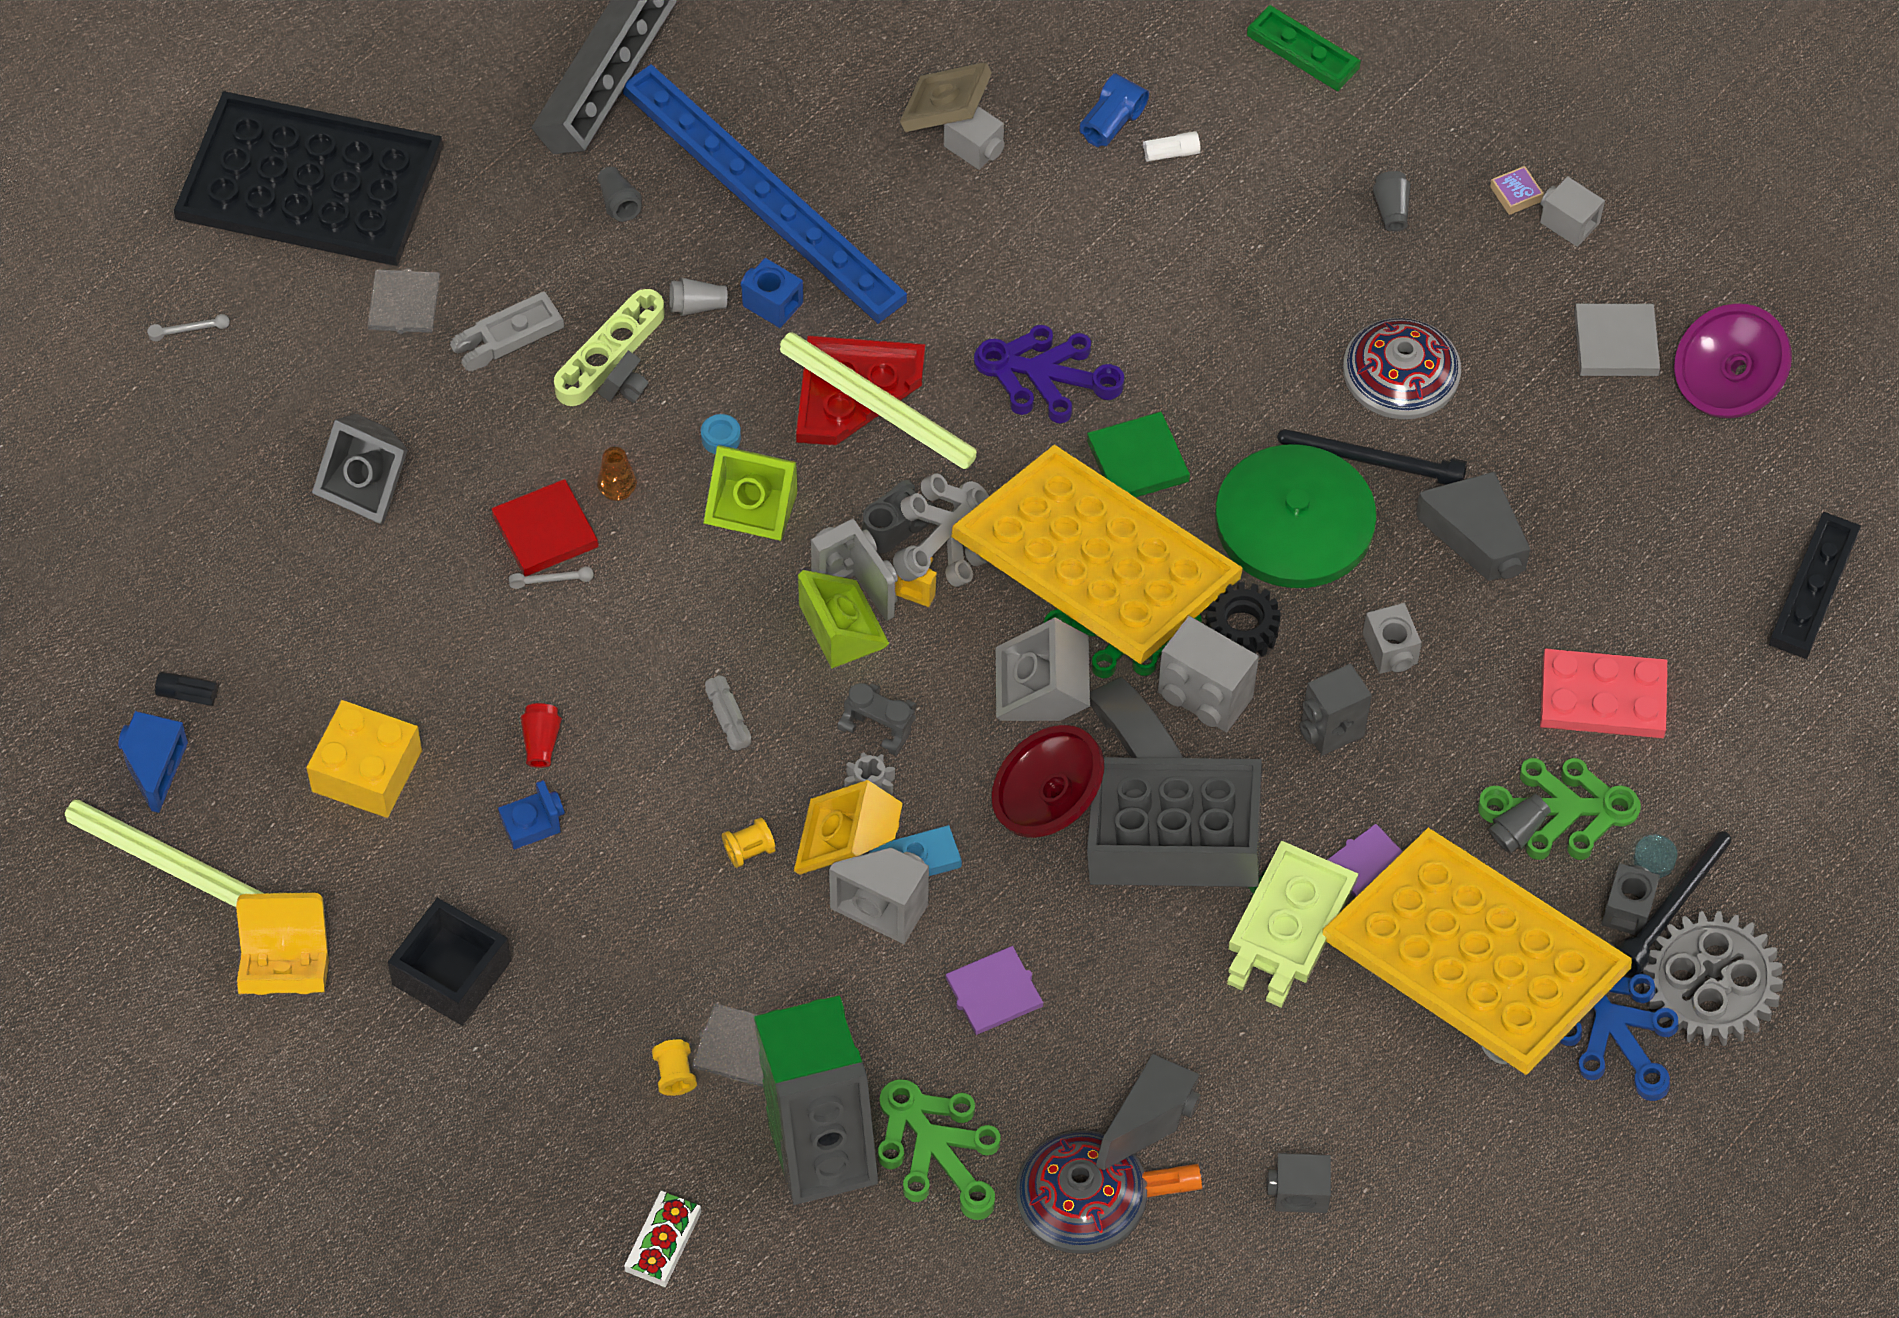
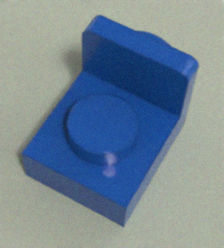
M544 780L536 783L537 794L498 808L499 817L513 849L561 832L559 816L564 815V809L556 791L549 793Z

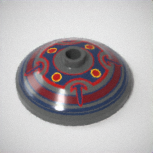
M1075 1130L1053 1136L1037 1146L1021 1167L1016 1186V1197L1020 1215L1032 1234L1054 1249L1075 1254H1088L1106 1250L1128 1237L1139 1224L1144 1214L1147 1203V1189L1145 1188L1147 1181L1142 1178L1144 1169L1135 1154L1105 1170L1096 1167L1104 1133ZM1083 1174L1088 1177V1180L1083 1183H1077L1073 1178Z

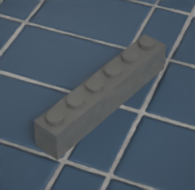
M611 0L531 127L552 154L586 150L677 0Z

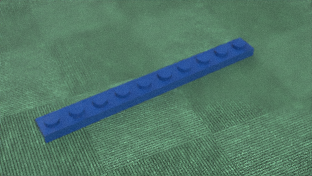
M652 64L627 81L623 88V94L877 324L907 303V293Z

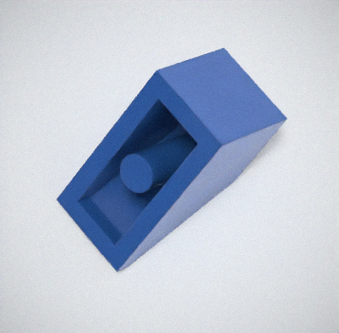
M135 711L130 725H124L121 730L118 746L119 749H122L126 766L151 811L159 813L188 742L182 722Z

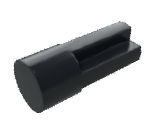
M161 671L156 680L155 694L156 696L213 706L214 700L217 698L218 689H216L217 682Z

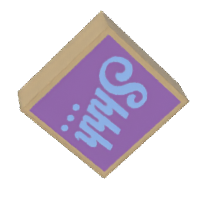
M1525 166L1491 180L1490 188L1509 215L1540 203L1544 196L1543 191Z

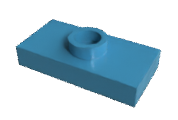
M949 825L892 840L869 851V853L893 848L902 853L911 852L919 856L925 864L929 865V876L958 869L962 866V860Z

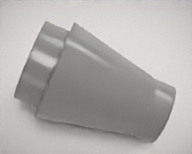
M683 277L680 278V281H671L669 289L670 311L679 312L680 316L714 309H726L727 287L726 285H714Z

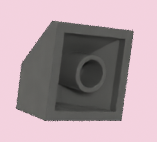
M359 414L335 419L312 493L382 524L385 522L408 449L390 428Z

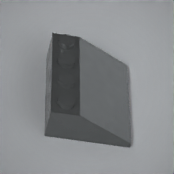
M1104 757L1102 783L1091 804L1087 846L1090 885L1258 887L1262 759Z

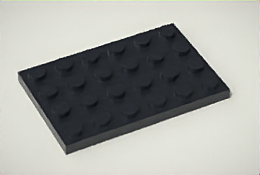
M223 91L175 205V219L397 266L442 150V136Z

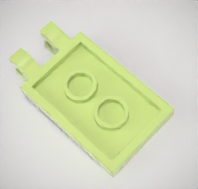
M1281 841L1229 942V950L1238 954L1229 968V973L1231 974L1227 984L1243 991L1252 968L1256 967L1274 975L1268 985L1269 993L1266 1001L1282 1008L1294 978L1304 983L1307 982L1326 944L1327 937L1323 935V928L1344 909L1357 883L1358 873Z

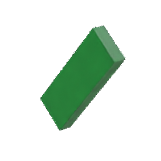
M1271 5L1247 28L1248 37L1337 92L1360 69V59Z

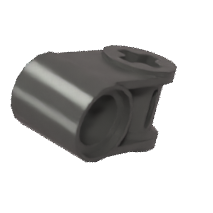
M910 480L898 483L890 492L864 509L862 531L866 529L870 532L876 543L877 553L891 551L899 543L930 524L919 519L910 521L904 517L901 511V501L917 493L915 485ZM927 502L928 505L937 507L934 503Z

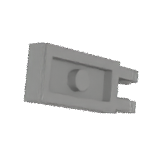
M541 292L476 322L475 326L455 335L452 341H450V346L457 354H462L467 350L470 351L463 356L461 363L466 371L473 372L478 368L487 366L493 358H500L564 328V320L546 292ZM481 341L484 342L483 345L477 347Z

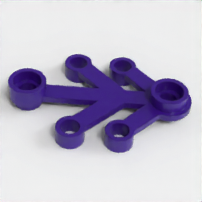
M1037 325L1031 329L1030 333L1007 344L999 339H988L982 342L974 353V364L977 370L986 376L997 377L1010 396L1011 410L1019 415H1025L1032 411L1034 395L1032 391L1021 386L1013 372L1026 374L1049 405L1048 416L1055 423H1065L1071 418L1072 403L1068 398L1061 395L1051 380L1093 389L1094 393L1103 400L1115 399L1122 393L1124 388V373L1115 365H1101L1094 373L1057 365L1069 358L1084 360L1090 355L1091 340L1082 333L1073 334L1067 342L1050 349L1053 344L1052 330L1046 325ZM1037 336H1044L1047 339L1044 341H1039L1035 338ZM1076 344H1081L1085 346V348L1076 349L1073 346ZM1030 349L1044 352L1031 359L1019 356ZM993 358H994V359H997V360H999V361H989V359H993ZM1104 384H1110V385H1112L1113 387H1105V386H1102V385H1104ZM1023 398L1026 399L1028 402L1020 404L1017 403L1016 400ZM1057 407H1063L1066 409V411L1057 412L1054 409Z

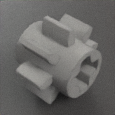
M863 752L861 753V758L855 764L851 762L846 764V774L849 777L844 779V788L869 780L885 792L893 795V784L891 781L895 779V768H885L884 755L880 754L876 757L866 755Z

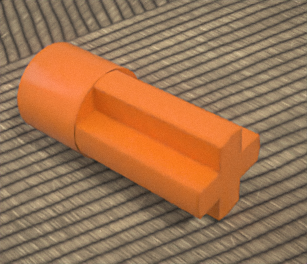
M1198 1164L1147 1171L1142 1174V1178L1147 1181V1186L1145 1187L1147 1189V1197L1202 1190Z

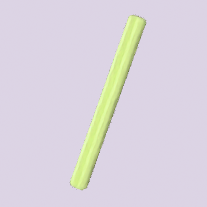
M789 332L780 342L781 353L962 469H968L975 461L977 451L974 447L802 337Z
M73 800L65 811L64 815L67 822L236 907L237 898L242 894H264L80 800Z

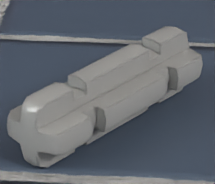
M718 675L715 678L708 679L705 682V691L709 700L713 702L712 707L723 732L727 734L726 739L730 748L734 751L747 748L751 745V734L747 725L743 723V716L733 694L729 691L730 687L726 678Z

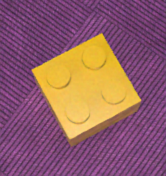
M341 700L306 767L312 792L388 818L422 752L418 726Z

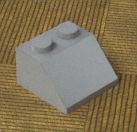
M1053 618L996 647L997 719L1001 721H1061L1090 707L1089 636L1057 618Z
M893 848L834 862L829 869L830 909L905 944L928 906L929 865L925 864L919 856L911 852L902 853Z

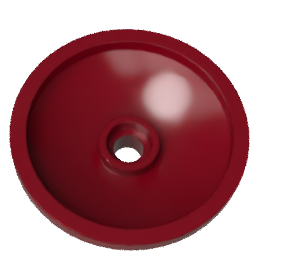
M1058 725L1042 729L1020 742L1003 761L992 787V807L1000 823L1015 835L1037 838L1056 833L1075 822L1092 804L1102 783L1104 757L1099 744L1085 730L1070 725Z

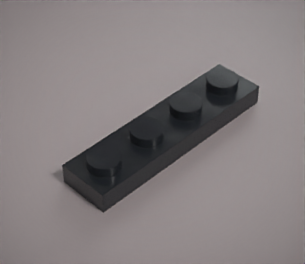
M1823 511L1769 642L1770 646L1808 659L1861 525Z

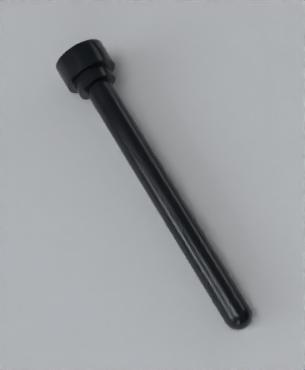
M1288 429L1281 430L1277 435V439L1282 445L1312 446L1331 452L1341 458L1438 479L1437 483L1444 485L1464 480L1467 469V461L1451 458L1450 461L1442 460V463H1436Z
M1721 831L1715 835L1637 937L1624 940L1619 944L1617 949L1632 958L1631 969L1625 975L1634 977L1641 974L1650 961L1649 948L1730 845L1731 836L1729 833Z

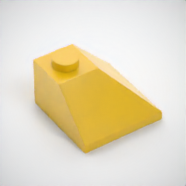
M869 780L811 798L794 871L799 875L832 865L834 862L860 856L894 840L899 828L903 803Z

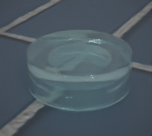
M1648 835L1642 838L1636 846L1634 864L1645 867L1652 873L1659 874L1660 878L1665 877L1675 867L1678 856L1676 846L1671 840L1662 835Z

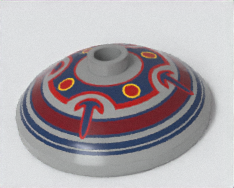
M1388 318L1367 325L1351 339L1344 355L1343 375L1351 394L1367 409L1389 418L1416 419L1437 412L1452 399L1460 382L1461 362L1455 346L1440 330L1415 319ZM1400 352H1407V353H1409V354H1408V355H1404V354H1401Z

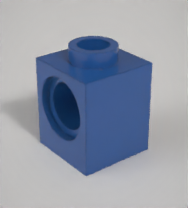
M764 258L756 268H750L742 278L743 306L778 328H781L803 304V280L767 258Z

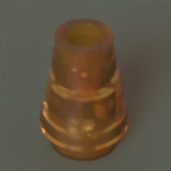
M610 447L604 451L597 487L610 500H624L635 490L637 478L625 451L619 447Z

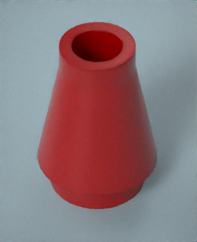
M543 703L530 704L525 707V714L520 717L526 749V764L536 768L549 767L562 719L558 716V708L553 705Z

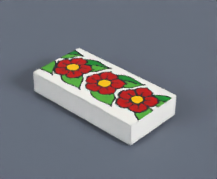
M660 1191L624 1265L625 1272L666 1287L699 1219L701 1206Z

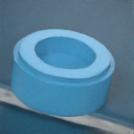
M716 414L707 418L701 426V441L704 448L713 454H716L718 445L736 449L741 441L740 425L737 420L725 414Z

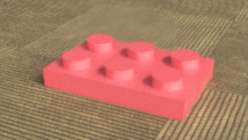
M1554 649L1544 650L1540 727L1664 738L1667 712L1666 659Z

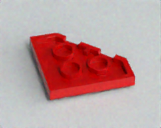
M819 336L807 337L809 343L900 401L922 386L925 344ZM804 367L796 443L837 445L879 416Z

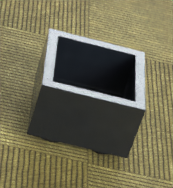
M437 897L387 963L393 986L463 1026L510 964L511 956L507 937Z

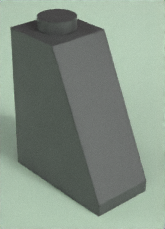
M1495 471L1419 493L1416 509L1418 520L1488 581L1501 577L1509 579L1519 575L1522 571H1526L1531 549Z

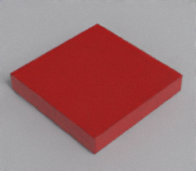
M565 479L491 508L492 516L524 576H529L598 548V539Z

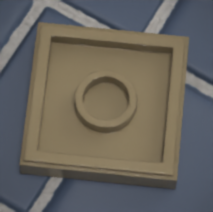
M987 62L920 76L900 120L904 131L909 132L973 118L992 74Z

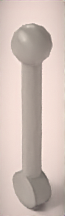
M219 314L215 319L164 328L154 324L148 328L147 333L150 340L160 341L164 335L210 327L225 329L229 326L230 320L227 315Z
M584 566L579 571L532 576L516 573L509 576V586L519 589L524 587L525 584L572 579L588 582L593 578L594 572L590 567Z

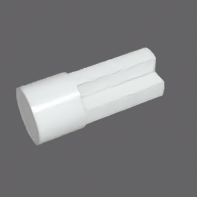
M1197 132L1182 133L1176 136L1144 141L1143 148L1146 162L1200 154V141Z

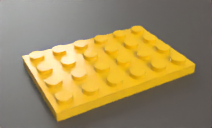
M1055 444L955 523L951 534L952 538L1139 664H1142L1168 642L1188 616L1196 618L1213 601L1218 599L1221 593L1226 592V587L1229 584L1233 586L1239 581L1243 569Z
M1429 827L1323 928V935L1327 937V943L1525 1075L1631 969L1632 963L1631 957Z

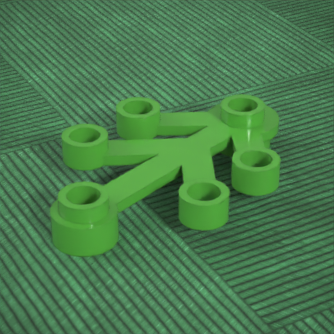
M1529 758L1521 766L1520 779L1525 785L1530 787L1539 786L1553 797L1542 799L1551 809V813L1547 816L1555 817L1540 831H1536L1526 844L1527 854L1535 860L1547 858L1550 854L1552 843L1581 816L1597 817L1584 831L1574 832L1569 838L1568 853L1577 860L1587 859L1592 853L1594 843L1613 825H1630L1639 816L1641 810L1640 800L1632 789L1626 786L1610 788L1592 774L1581 759L1571 758L1563 764L1561 779L1565 784L1547 771L1545 764L1539 759ZM1535 769L1540 774L1538 776H1531L1526 770ZM1576 769L1581 775L1572 776L1567 770ZM1566 785L1572 787L1581 785L1595 798H1581ZM1490 786L1484 789L1480 795L1478 811L1483 819L1494 823V818L1527 798H1513L1504 787ZM1496 805L1501 811L1490 810L1488 806ZM1621 805L1626 811H1618L1612 806ZM1542 842L1546 848L1537 849L1532 843ZM1583 842L1587 845V848L1579 849L1574 843Z
M895 1080L888 1083L880 1094V1107L882 1112L889 1118L885 1141L878 1147L879 1163L887 1169H896L903 1163L904 1147L901 1142L907 1122L917 1135L911 1171L903 1181L905 1197L912 1202H920L927 1198L930 1187L928 1171L932 1155L960 1190V1208L963 1214L973 1220L987 1218L994 1210V1190L989 1184L983 1181H976L949 1146L974 1149L982 1155H992L1000 1147L999 1131L990 1125L981 1126L977 1131L933 1125L923 1114L950 1116L955 1122L966 1123L973 1118L975 1113L974 1099L966 1093L955 1094L949 1099L923 1095L919 1087L908 1080ZM906 1095L909 1100L905 1103H897L894 1097ZM963 1103L969 1106L970 1109L967 1112L960 1113L954 1107L957 1104ZM991 1136L995 1142L991 1145H984L980 1142V1138ZM893 1149L899 1155L894 1159H888L883 1153L886 1150ZM913 1182H920L924 1185V1188L919 1192H914L909 1189V1185ZM981 1192L986 1197L981 1201H974L970 1198V1194Z

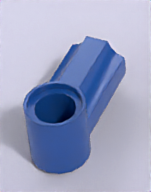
M1116 73L1113 74L1105 83L1099 101L1080 123V132L1084 135L1087 142L1096 147L1107 146L1128 119L1134 121L1141 115L1148 102L1149 91Z

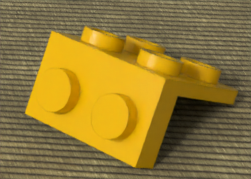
M318 893L240 895L236 903L241 946V960L237 977L238 994H310L313 992H325L329 957L323 897Z

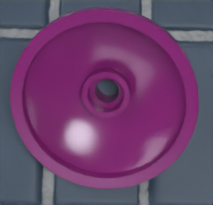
M1728 304L1717 307L1699 317L1683 335L1676 351L1674 364L1677 384L1685 398L1695 408L1705 414L1718 418H1737L1749 415L1767 405L1784 386L1792 361L1790 340L1778 320L1759 307L1749 304ZM1746 365V369L1742 374H1735L1739 366Z

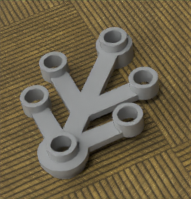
M935 473L922 480L921 491L923 495L930 501L942 499L953 503L954 509L948 511L928 505L926 499L918 493L904 498L901 501V511L906 519L910 521L919 519L938 526L918 546L911 545L897 551L893 558V566L897 575L904 581H912L922 577L930 567V558L947 541L948 566L945 571L946 578L952 586L959 587L969 583L973 578L970 564L977 567L988 561L967 547L965 555L969 563L965 561L963 544L951 537L952 527L987 499L989 495L976 482L969 481L957 488L948 485L941 474Z

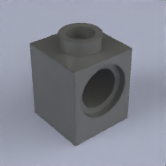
M1619 863L1601 925L1637 936L1647 923L1660 875L1652 873L1639 865L1628 866ZM1624 894H1634L1639 897V900H1631Z
M1278 1153L1276 1168L1268 1169L1267 1195H1275V1211L1327 1213L1331 1198V1155Z

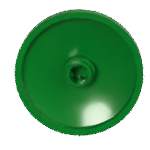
M1279 445L1262 449L1249 455L1228 473L1217 496L1215 524L1224 550L1236 564L1243 568L1242 570L1261 581L1276 586L1311 588L1340 579L1362 561L1374 537L1376 506L1367 482L1352 465L1341 457L1312 446Z

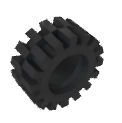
M1238 582L1237 590H1234L1232 585L1229 584L1226 587V592L1224 594L1221 593L1218 599L1208 606L1206 626L1255 654L1258 652L1263 657L1267 654L1268 647L1271 649L1274 647L1276 638H1278L1281 617L1276 598L1270 600L1271 593L1267 589H1264L1261 594L1258 593L1259 585L1252 583L1250 590L1245 589V582ZM1235 613H1247L1254 616L1259 624L1253 630L1241 631L1231 627L1227 619Z

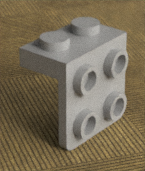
M854 518L835 528L828 527L820 531L815 538L811 539V571L848 579L855 576L886 621L894 618L895 603L897 602L895 582L898 581V577L892 564L887 559L883 561L876 552V543L870 532L866 529L862 531Z

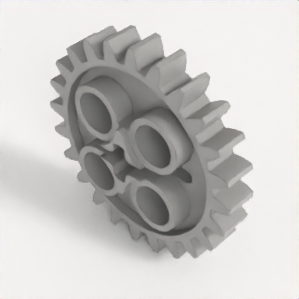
M1701 911L1699 912L1698 923L1695 924L1688 917L1683 916L1682 929L1679 930L1671 924L1667 925L1669 939L1658 936L1655 940V947L1658 951L1650 950L1649 963L1651 965H1647L1643 970V974L1649 975L1655 983V995L1649 1001V1009L1669 1008L1675 1011L1679 1022L1676 1033L1682 1028L1686 1029L1687 1042L1689 1043L1697 1034L1703 1035L1704 1046H1709L1712 1036H1718L1721 1044L1726 1046L1728 1034L1731 1033L1742 1042L1744 1041L1745 1027L1758 1033L1760 1026L1758 1018L1770 1021L1772 1011L1768 1006H1779L1780 996L1775 992H1780L1783 989V980L1777 977L1782 974L1783 966L1782 963L1773 962L1777 958V948L1764 949L1767 945L1768 935L1765 933L1754 938L1755 924L1751 922L1741 929L1738 927L1739 916L1736 914L1729 923L1723 922L1721 911H1717L1714 921H1708L1704 912ZM1717 945L1724 948L1726 952L1720 956H1713L1705 950L1710 946ZM1737 956L1743 957V960H1737L1731 964L1732 960ZM1678 970H1686L1693 977L1680 981L1675 979L1672 974ZM1708 975L1710 979L1705 981V976ZM1721 975L1720 981H1717L1715 978ZM1739 976H1746L1752 979L1754 983L1748 987H1741L1736 985L1733 980ZM1644 983V993H1647L1650 987ZM1694 994V997H1692L1690 1000H1683V997H1688ZM1705 1001H1714L1721 1007L1714 1012H1708L1700 1008L1699 1005ZM1663 1017L1658 1022L1663 1023L1670 1020V1018Z

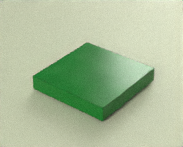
M1162 411L1087 433L1088 445L1102 476L1134 497L1189 482L1190 473Z

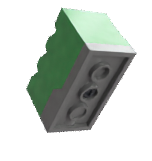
M840 995L826 999H817L810 1003L782 1010H772L768 1013L754 1016L756 1036L760 1047L759 1059L764 1078L762 1080L763 1089L767 1101L768 1126L793 1205L878 1184L867 1074L859 1050L854 1045Z

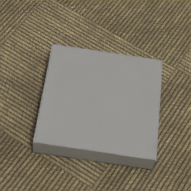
M1576 304L1574 315L1580 376L1659 375L1660 361L1654 304Z

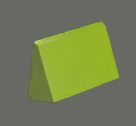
M718 445L703 524L781 541L797 496L796 462Z
M802 570L798 574L799 606L831 669L882 650L889 645L857 580Z

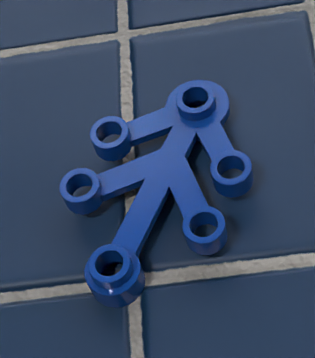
M1646 974L1635 975L1632 979L1622 977L1609 992L1631 995L1634 1001L1647 1003L1655 995V983ZM1640 983H1645L1650 987V990L1645 994H1639L1634 988ZM1605 995L1593 1007L1596 1016L1588 1049L1579 1059L1581 1075L1587 1080H1597L1603 1076L1605 1072L1604 1054L1610 1034L1636 1072L1635 1088L1637 1093L1648 1101L1662 1099L1670 1089L1669 1073L1662 1065L1651 1063L1626 1025L1655 1031L1661 1037H1670L1677 1032L1679 1027L1676 1012L1669 1008H1661L1656 1012H1650L1612 1004ZM1663 1017H1668L1674 1023L1668 1028H1662L1657 1022ZM1580 1021L1574 1026L1577 1030L1576 1034L1571 1037L1565 1036L1560 1041L1561 1044L1573 1046L1581 1040L1582 1027ZM1590 1060H1595L1600 1064V1067L1595 1071H1588L1584 1068V1065ZM1649 1073H1655L1659 1075L1660 1080L1656 1084H1648L1644 1077Z

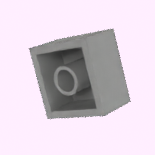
M1188 616L1162 650L1158 693L1171 705L1176 707L1182 706L1197 715L1199 720L1207 726H1216L1227 733L1253 699L1259 656Z

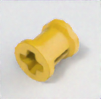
M762 817L755 819L754 825L735 833L726 831L722 833L725 850L736 868L743 866L744 860L760 853L767 852L771 854L776 851L772 833Z
M673 1039L664 1041L652 1049V1056L658 1062L661 1076L658 1088L659 1092L663 1095H682L690 1092L697 1086L696 1076L690 1073L687 1056H689L691 1050L688 1042Z

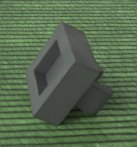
M628 350L606 378L598 394L611 402L618 391H620L627 400L635 403L649 383L643 376L633 372L641 359Z

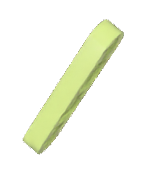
M643 289L634 293L556 373L554 377L555 395L562 404L577 406L584 403L604 383L626 352L629 350L633 353L661 324L665 315L664 300L657 291ZM650 306H654V311H651L647 308H649ZM640 307H643L646 310L640 314ZM620 328L629 329L633 333L629 339L623 341L616 340L611 335ZM594 354H602L608 358L607 362L601 366L589 365L586 360ZM579 380V388L577 389L572 385ZM566 383L572 386L568 390L565 389Z

